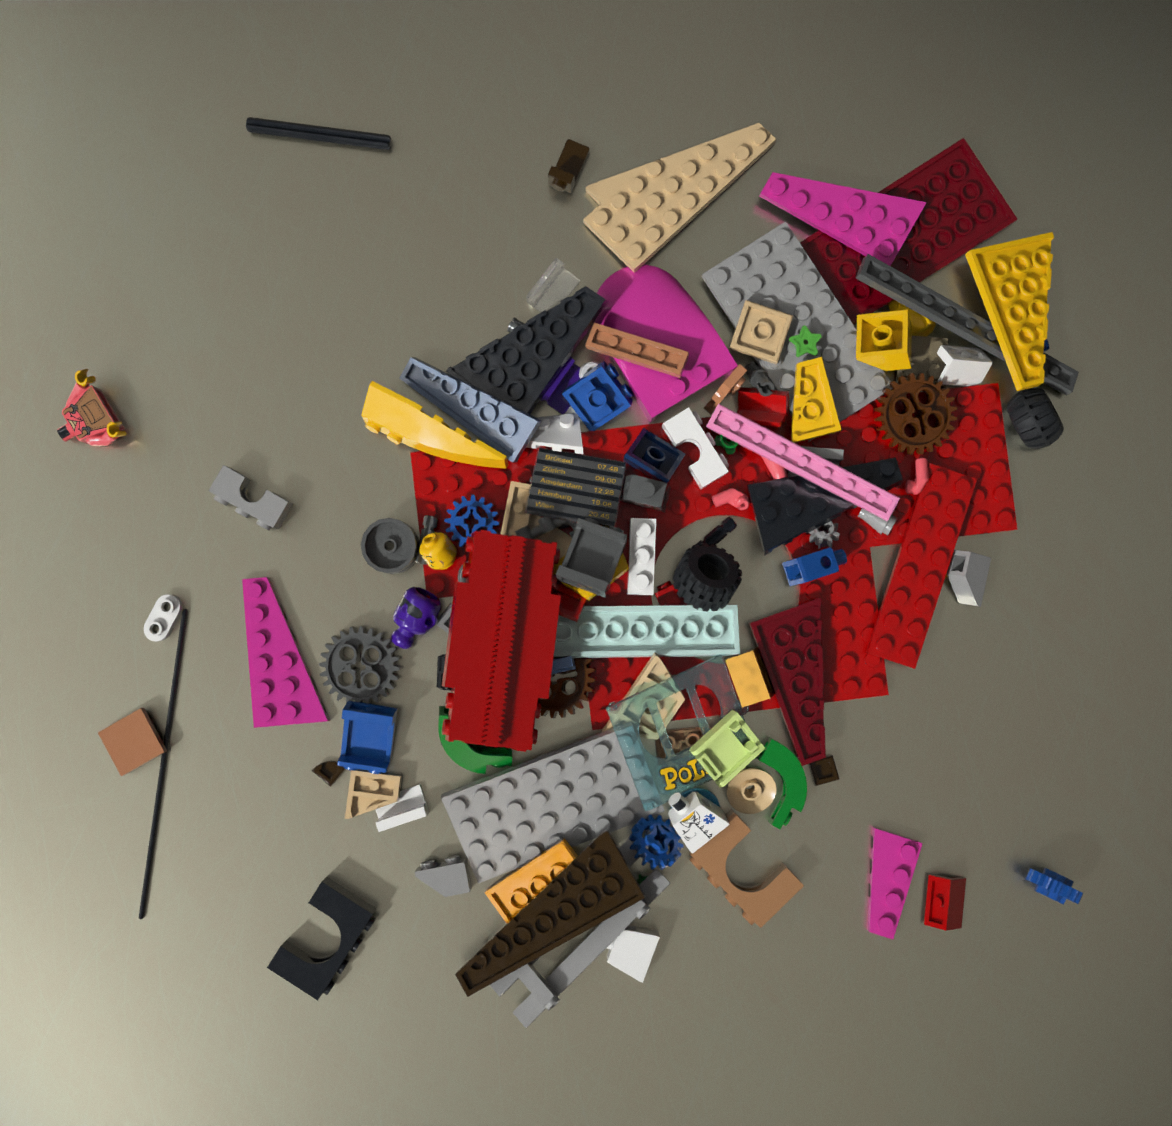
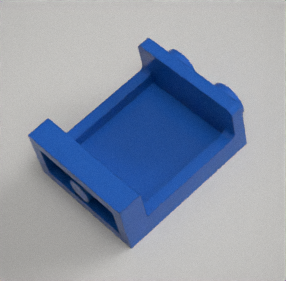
M348 701L342 710L344 727L341 755L337 765L347 770L362 769L369 770L373 774L387 773L392 761L397 708Z

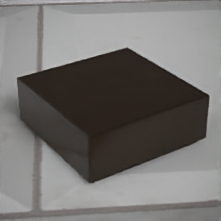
M827 755L826 758L808 764L815 786L839 780L833 755Z

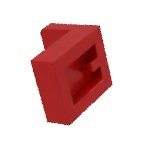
M671 581L657 586L658 592L654 593L659 606L687 605L684 602V598L678 596V590L674 589Z

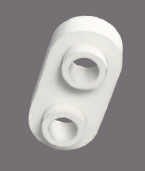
M163 595L158 598L144 624V634L149 640L163 641L169 637L183 610V604L179 597ZM167 602L171 605V609L168 612L164 609V605ZM155 624L159 626L158 633L153 632Z

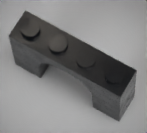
M328 877L320 883L308 903L332 918L337 924L341 935L338 951L327 957H314L286 940L267 966L268 969L317 1001L322 994L326 996L329 994L336 983L332 978L336 972L339 974L343 972L349 962L345 959L350 951L355 953L363 940L359 938L360 934L364 929L369 931L376 920L372 916L376 911L375 907Z

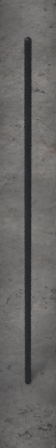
M187 609L182 610L163 742L167 750ZM167 752L161 756L138 916L140 920L144 918Z

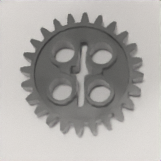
M362 625L357 632L355 627L352 626L349 628V634L343 629L340 631L341 638L336 635L331 637L335 644H325L329 652L321 653V656L326 658V661L319 663V666L325 667L326 671L320 673V676H327L328 680L323 685L331 684L332 688L329 694L336 691L339 693L337 701L346 697V703L352 700L362 703V700H364L365 703L371 704V698H373L378 703L381 701L379 694L384 697L389 695L386 687L389 689L395 688L391 680H398L400 678L394 671L401 669V666L395 665V661L401 657L393 656L397 646L389 648L388 644L391 642V638L385 641L382 640L383 631L374 635V627H371L366 632L365 626ZM360 644L363 645L361 664L366 666L361 672L359 667H355V664L360 661ZM347 646L353 649L354 657L352 659L344 657V647ZM369 648H375L379 652L378 660L374 661L368 657ZM343 672L351 673L353 676L351 684H347L342 680ZM359 673H360L361 684H362V685H361V688H358V687H357V682H358V679H359ZM368 673H374L377 676V685H370L367 682L366 677Z

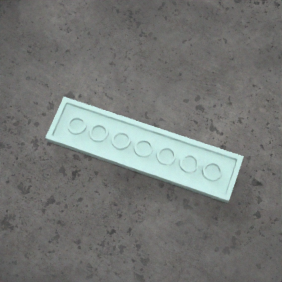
M693 605L584 606L578 622L560 615L558 616L553 658L569 656L573 658L652 657L654 652L659 657L740 655L738 605H726L723 609L719 608L718 611L709 609L708 612L703 611L702 608L697 610L693 608Z

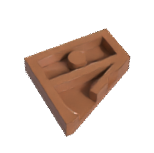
M741 364L729 375L704 407L709 414L715 411L718 403L721 404L730 392L735 395L746 381L743 376L747 370Z

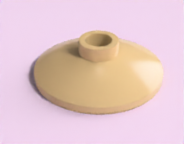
M747 768L740 771L728 783L727 798L730 805L738 812L744 814L759 813L773 802L776 796V784L773 777L765 770ZM753 785L751 789H746V787Z

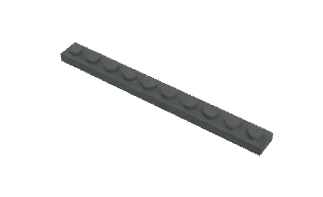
M869 254L863 258L856 279L1005 361L991 322ZM1043 353L1046 355L1043 366L1045 371L1044 383L1066 396L1072 393L1079 372Z

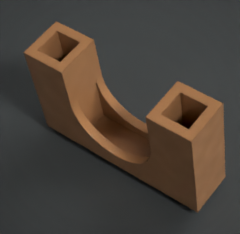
M730 809L725 814L730 825L693 854L689 851L692 856L689 860L699 871L702 868L705 869L709 874L707 879L716 889L721 886L725 890L726 894L724 897L732 906L735 907L738 904L744 910L742 916L751 925L756 923L761 928L804 885L784 863L757 886H739L728 878L726 873L727 857L731 850L751 832V829Z

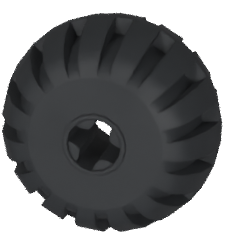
M1042 388L1021 390L1007 404V412L1012 424L1028 448L1040 449L1048 447L1062 435L1064 427L1047 393Z

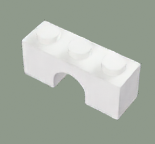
M688 407L664 422L662 428L674 447L684 442L694 443L698 447L700 458L697 462L690 465L688 470L699 488L703 489L729 472L727 470L729 464L722 453L717 454L713 447L716 443L709 432L704 433L700 426L703 422L696 411L691 412Z
M630 519L627 595L652 596L654 594L656 519Z

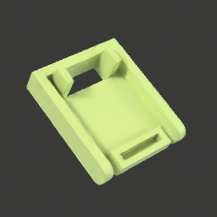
M732 709L701 737L689 751L695 756L718 787L722 788L755 759L765 747L738 712ZM740 728L750 739L744 745L733 734V732L736 733Z

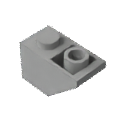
M954 550L947 570V576L958 603L981 607L991 562L990 557L970 551Z
M460 855L447 857L445 862L435 863V860L420 863L421 867H418L415 871V876L444 897L468 893L472 889L467 858L460 859Z

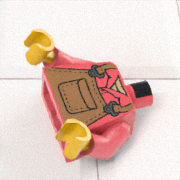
M88 369L79 370L75 373L76 384L66 402V407L62 410L67 424L58 428L57 432L65 442L76 436L79 441L91 446H109L118 437L126 436V431H122L124 429L122 421L118 419L101 389L92 385L89 386L90 383L96 381V378L94 376L87 377Z

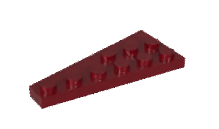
M821 598L749 623L801 766L826 758Z

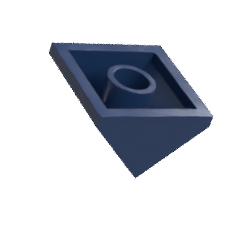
M643 428L626 452L623 461L653 480L668 483L684 458L685 453Z

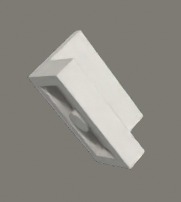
M941 345L937 354L946 366L938 381H943L942 384L981 385L993 362L981 348Z
M421 785L401 790L398 802L375 809L379 819L375 823L378 832L427 816L429 809Z

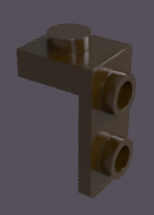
M568 139L556 166H551L549 170V185L558 191H566L571 194L588 156L589 147Z

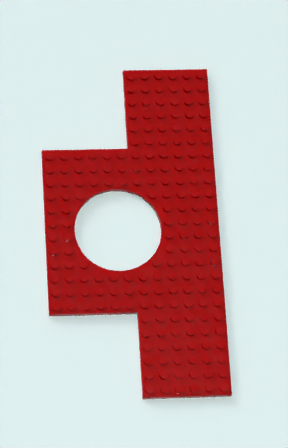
M998 383L950 388L946 396L947 398H955L949 404L950 406L957 407V410L951 412V415L957 417V420L950 421L949 424L955 429L951 431L946 430L950 438L946 440L940 438L942 446L936 447L933 444L932 452H928L924 448V453L918 455L915 449L913 454L908 455L907 447L903 452H898V444L894 447H889L891 439L882 440L886 432L884 430L877 431V428L882 423L874 421L875 418L881 416V413L874 410V408L882 407V404L877 399L841 421V431L816 437L810 442L804 440L795 443L803 447L844 450L843 460L839 462L840 467L896 457L903 479L900 485L888 491L900 498L893 510V516L898 519L888 535L884 533L879 534L862 518L858 517L862 509L860 507L851 508L843 512L841 516L832 520L833 524L838 523L836 532L840 533L839 540H833L832 549L833 551L843 549L847 556V563L839 565V571L798 584L797 605L821 598L824 703L889 695L884 659L865 653L878 616L870 547L902 543L917 497L913 493L908 494L905 492V483L907 480L914 481L916 477L915 461L917 459L926 458L928 464L931 463L977 479L959 537L1018 530ZM919 392V402L922 404L926 403L927 395L924 392ZM908 393L906 396L910 400V394ZM901 401L895 403V410L899 414H902L904 411V405ZM915 410V412L912 413L913 418H916V416L919 415L918 410ZM790 413L781 427L763 426L791 441L792 416ZM932 414L927 419L931 427H934L936 424V418ZM711 417L701 418L703 424L700 426L705 434L709 432L713 439L720 435L706 427ZM663 423L581 432L584 454H577L573 449L564 448L562 452L625 463L620 490L621 495L626 476L637 475L651 479L623 461L626 452L643 428L673 446L662 428ZM907 424L904 428L906 436L911 437L913 434V427L910 424ZM921 428V434L924 435L925 431ZM684 442L675 447L685 453V456L667 483L671 490L665 512L618 501L614 527L623 530V534L627 535L623 554L628 567L631 518L656 519L655 564L667 542L677 532L695 521L713 516H735L756 522L748 485L773 480L761 455L739 444L733 454H727L721 446H713L718 455L722 453L729 464L727 467L729 472L705 488L700 489L688 470L689 466L700 458L698 447L691 442ZM552 447L525 448L517 462L512 463L508 460L509 465L507 469L455 462L422 451L410 452L419 534L421 535V530L424 529V517L429 515L438 518L437 528H434V531L446 534L451 540L454 533L446 532V529L451 527V525L444 522L445 519L451 518L447 509L454 510V501L461 504L462 496H465L470 501L472 495L476 496V501L478 502L484 497V505L489 503L494 505L490 511L498 512L499 515L494 518V521L500 522V525L494 526L493 529L497 534H501L511 481L532 485L539 448L552 450ZM734 488L746 494L750 504L746 510H739L729 503L715 507L711 496ZM467 507L463 508L457 516H463L467 512ZM478 507V514L482 518H488L485 510ZM474 515L471 516V520H466V524L470 526L471 530L475 524L479 523L474 518ZM456 526L458 532L466 538V530L463 527ZM571 526L560 529L569 536V533L574 531ZM803 533L795 537L792 542L784 545L791 559L829 547L826 546L818 549V545L815 542H809L810 533ZM460 539L454 542L451 540L457 550L454 563L449 568L444 570L432 569L428 564H423L426 590L438 598L453 597L454 586L458 582V571L464 562L468 561L469 552H465L466 543L463 547H460ZM627 571L611 583L606 598L596 595L591 600H587L585 606H653L650 595H627ZM651 657L585 658L593 659V662L588 666L589 668L596 669V672L590 674V677L597 679V682L590 683L589 685L595 692H588L592 730H599L605 727ZM660 657L685 697L684 702L671 721L726 715L732 709L738 713L780 708L775 695L770 699L742 707L726 663H714L696 657Z

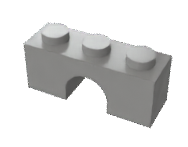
M223 465L209 489L211 493L215 494L213 499L225 506L228 503L236 506L235 512L246 518H249L250 515L257 518L256 524L269 531L271 527L279 530L293 503L269 490H266L259 501L250 502L246 496V489L251 479Z

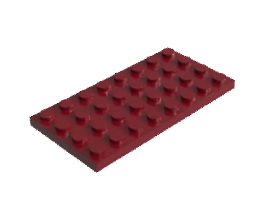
M964 138L878 192L927 202L891 264V267L919 283L1018 220ZM820 230L800 242L853 325L857 324V315L874 313L894 300L856 279L862 260L865 257L861 253Z

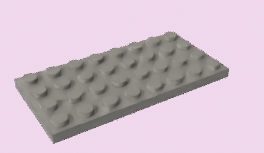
M787 222L782 223L702 274L703 280L735 329L745 300L793 315L777 365L754 357L760 368L768 373L769 380L774 384L775 390L789 391V413L792 417L795 368L799 362L822 357L839 423L884 395L883 389L891 390L890 380L882 369L856 360L857 330ZM804 325L807 326L811 333L821 334L822 336L816 344L818 355L816 356L807 353L796 357L795 345L789 341V337L799 335Z
M631 722L441 794L443 804L478 883L522 867L564 838L571 847L597 838L607 829L609 832H613L638 822L642 817L647 819L649 815L655 816L665 812Z

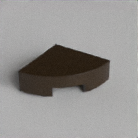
M326 761L313 768L312 772L331 787L345 771V768L338 766V761Z

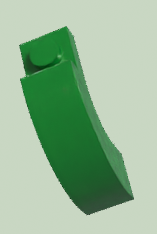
M439 706V738L445 752L456 764L469 771L486 774L487 765L496 768L512 766V748L468 744L459 740H454V742L445 740L446 735H442L443 720L448 719L449 709L445 708V706Z
M768 736L764 744L765 749L758 755L757 759L774 768L781 777L783 784L782 795L768 820L772 826L781 830L783 825L786 826L789 823L793 814L790 812L792 808L802 812L807 796V780L804 769L797 757L787 747Z

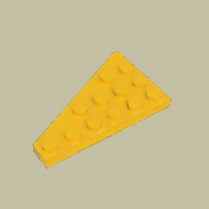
M1053 232L969 250L965 254L1017 391L1037 387L1044 383L1045 371L1043 366L1046 355L1043 353L1044 341L1047 339L1048 332L1047 313L1049 312V304L1047 303L1048 290L1051 288L1052 269L1050 265L1053 260V254H1051V240L1054 239Z

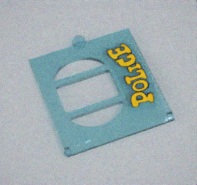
M717 655L617 703L610 702L609 706L606 707L645 811L652 810L668 802L675 793L682 794L687 790L695 789L713 780L689 751L691 747L679 753H674L656 704L658 701L686 688L704 736L710 728L695 689L696 684L703 685L711 689L718 698L721 708L720 720L733 709L745 721L743 715L749 711V706L742 707L740 700L737 699L722 655ZM646 708H649L666 754L665 758L650 754L640 740L639 724ZM741 728L736 733L733 732L742 745L750 740Z

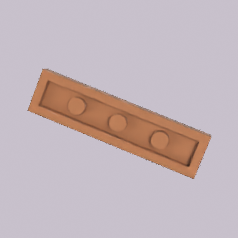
M597 323L593 324L585 345L589 350L681 378L689 358V352Z

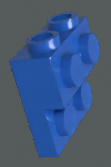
M605 361L589 370L581 379L562 392V395L590 431H595L632 405L633 401L631 398L633 392L626 383L622 385L617 379L619 374L612 364L607 365Z

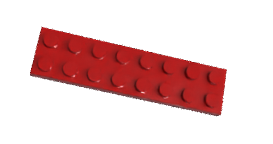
M931 463L928 464L929 480L922 491L917 494L865 652L912 669L916 668L977 482L976 478Z

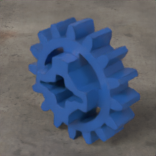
M475 495L471 496L470 501L465 496H462L461 504L454 501L455 509H447L451 518L445 519L444 522L450 524L451 527L447 528L446 532L454 533L451 538L453 542L460 539V547L465 545L467 537H471L472 532L479 531L482 528H487V531L497 534L493 527L500 525V522L494 521V518L499 514L498 512L490 511L494 506L492 503L484 505V497L478 502ZM467 507V512L463 516H457L463 508ZM478 507L485 510L488 518H482L478 514ZM474 515V518L479 523L475 524L471 530L470 526L466 524V520H471V516ZM456 526L463 527L466 530V538L458 532Z
M649 815L647 819L642 817L631 829L633 833L629 836V840L633 841L629 848L630 850L637 851L634 856L635 859L639 857L643 859L641 865L644 866L647 862L650 863L651 870H654L657 865L660 870H664L667 865L671 867L682 855L680 851L684 845L679 843L681 837L679 834L676 835L675 828L670 826V819L663 822L661 815H658L655 820L652 815ZM646 830L644 838H642L643 831Z
M1030 868L1025 878L1037 884L1036 892L1063 905L1066 899L1079 904L1083 895L1082 892L1072 888L1074 881L1047 868H1044L1043 873Z

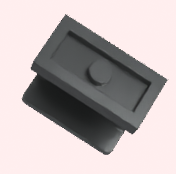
M578 518L576 522L577 527L562 566L559 565L557 570V581L606 598L625 548L627 535L623 534L624 531L617 527L609 526V528L600 526L599 522L594 519L585 518L583 520Z

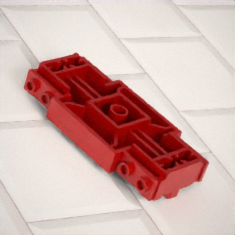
M487 530L474 531L471 537H467L465 552H469L468 563L464 562L462 578H466V582H456L454 586L442 680L443 687L452 688L451 693L447 692L445 708L449 709L448 719H444L442 725V735H446L445 740L449 742L459 740L468 744L512 748L523 752L532 750V744L536 745L538 730L534 729L535 718L539 719L541 713V703H538V698H549L561 595L551 594V590H555L557 577L553 574L554 564H558L560 558V549H556L557 542L544 543L542 540L494 534Z

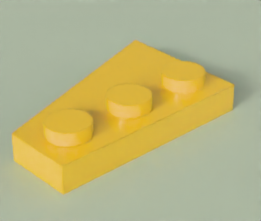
M822 357L797 363L795 368L791 441L796 443L841 431Z

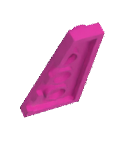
M873 827L872 871L870 873L871 889L867 930L871 933L894 939L923 843Z

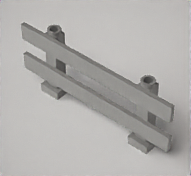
M628 839L619 850L628 866L631 867L639 858H634L637 851L630 850L629 847L633 842ZM656 868L640 884L645 898L603 921L546 979L533 966L539 959L537 958L490 984V986L501 997L518 979L524 983L531 994L513 1011V1014L525 1028H528L546 1008L549 1011L560 1001L558 996L637 917L641 919L650 911L649 905L671 883Z

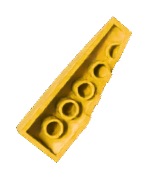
M371 381L361 414L366 428L376 434L379 431L386 434L387 438L395 444L403 443L422 452L451 461L507 469L509 463L506 455L479 439L472 442V438L458 427L454 428V430L450 429L443 418L436 414L431 418L422 411L423 407Z

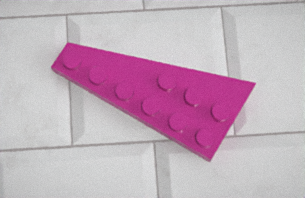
M772 172L759 196L862 255L866 256L869 254L889 266L893 263L927 203Z
M270 578L242 579L254 728L330 721L320 701L319 693L316 691L311 680L310 672L299 646L291 633L288 620H286L280 607L281 604Z

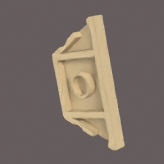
M654 652L602 732L631 722L636 737L658 740L684 702L685 697L657 653Z

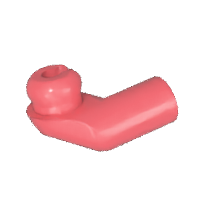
M920 458L915 461L916 477L914 481H906V493L919 494L929 480L928 460L926 458Z
M734 488L711 496L715 507L729 503L739 510H746L750 504L748 496Z

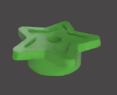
M802 326L799 335L789 337V341L795 345L796 357L807 353L814 356L818 355L816 344L822 336L821 334L811 333L807 326Z

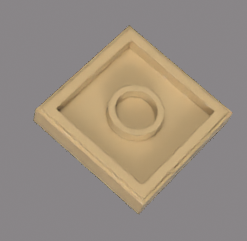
M745 300L729 349L777 365L793 315Z

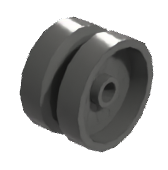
M393 518L379 519L369 525L363 534L361 541L362 555L367 564L376 571L389 574L403 573L416 562V554L419 552V537L412 527L401 520ZM389 542L394 543V548L391 551L387 547Z

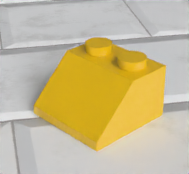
M908 310L857 315L856 360L884 371L911 369L912 325Z

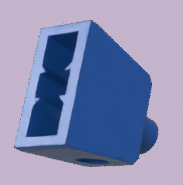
M830 547L783 562L782 564L789 586H794L838 572V566L847 563V556L843 549L833 551Z

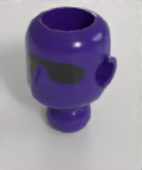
M411 587L406 590L393 614V620L399 626L391 635V640L396 646L409 649L414 644L415 634L424 635L436 624L437 616L441 610L439 598L420 587Z

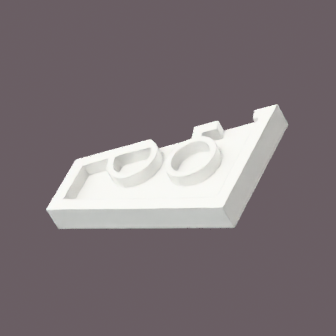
M577 413L536 417L542 422L526 448L537 449L540 446L552 447L553 451L562 452L564 448L573 449L577 454H584L580 421Z

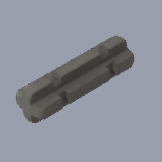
M429 515L424 517V529L421 530L418 549H420L422 540L426 535L436 533L434 528H437L438 518ZM417 552L415 561L427 565L420 552Z

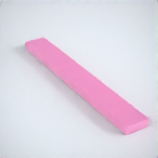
M719 403L706 426L885 521L889 520L900 499L896 495Z

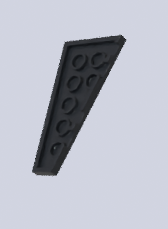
M896 457L842 467L886 491L900 485L903 480ZM799 475L748 485V492L764 556L771 553L774 548L792 542L795 537L803 533H809L841 516L843 512L858 507Z

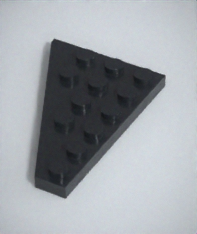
M585 286L576 291L573 296L561 300V303L548 311L544 310L527 320L524 325H519L512 329L511 333L501 339H495L480 348L477 353H472L465 357L466 359L457 365L448 367L446 372L531 414L608 301Z

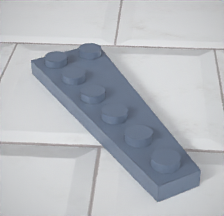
M416 357L409 359L399 377L489 446L506 455L507 459L512 463L518 461L542 422L538 418Z

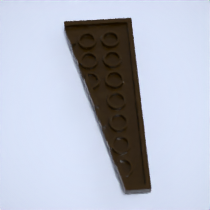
M609 830L603 831L456 972L455 976L467 997L645 898L643 890Z

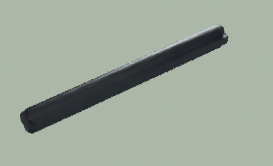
M248 117L246 120V129L252 133L389 150L391 147V137L385 134Z

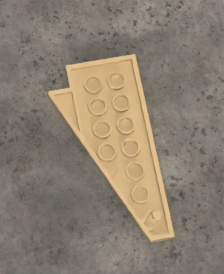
M760 123L590 184L586 187V193L599 206L583 219L584 224L635 273L776 143V138Z

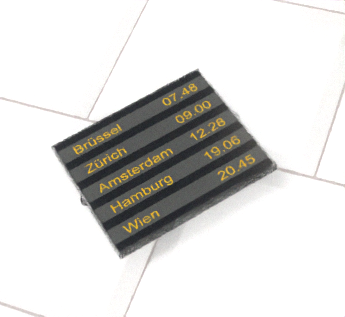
M538 447L533 475L530 478L531 484L525 513L577 522L578 518L583 520L591 518L598 521L600 526L609 528V526L615 527L620 498L623 496L621 491L627 462Z

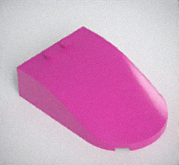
M643 265L634 273L629 267H625L610 275L600 286L597 294L608 302L594 323L689 352V358L681 378L609 356L624 382L632 390L633 397L650 424L655 421L656 416L723 375L727 373L730 375L738 366L703 311L680 282L667 271L655 266Z

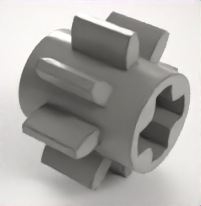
M830 521L809 532L811 534L809 542H815L818 545V549L826 546L832 548L833 540H839L840 533L836 532L838 523L833 524Z

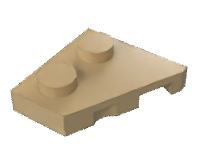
M351 770L345 819H350L398 802L402 776Z

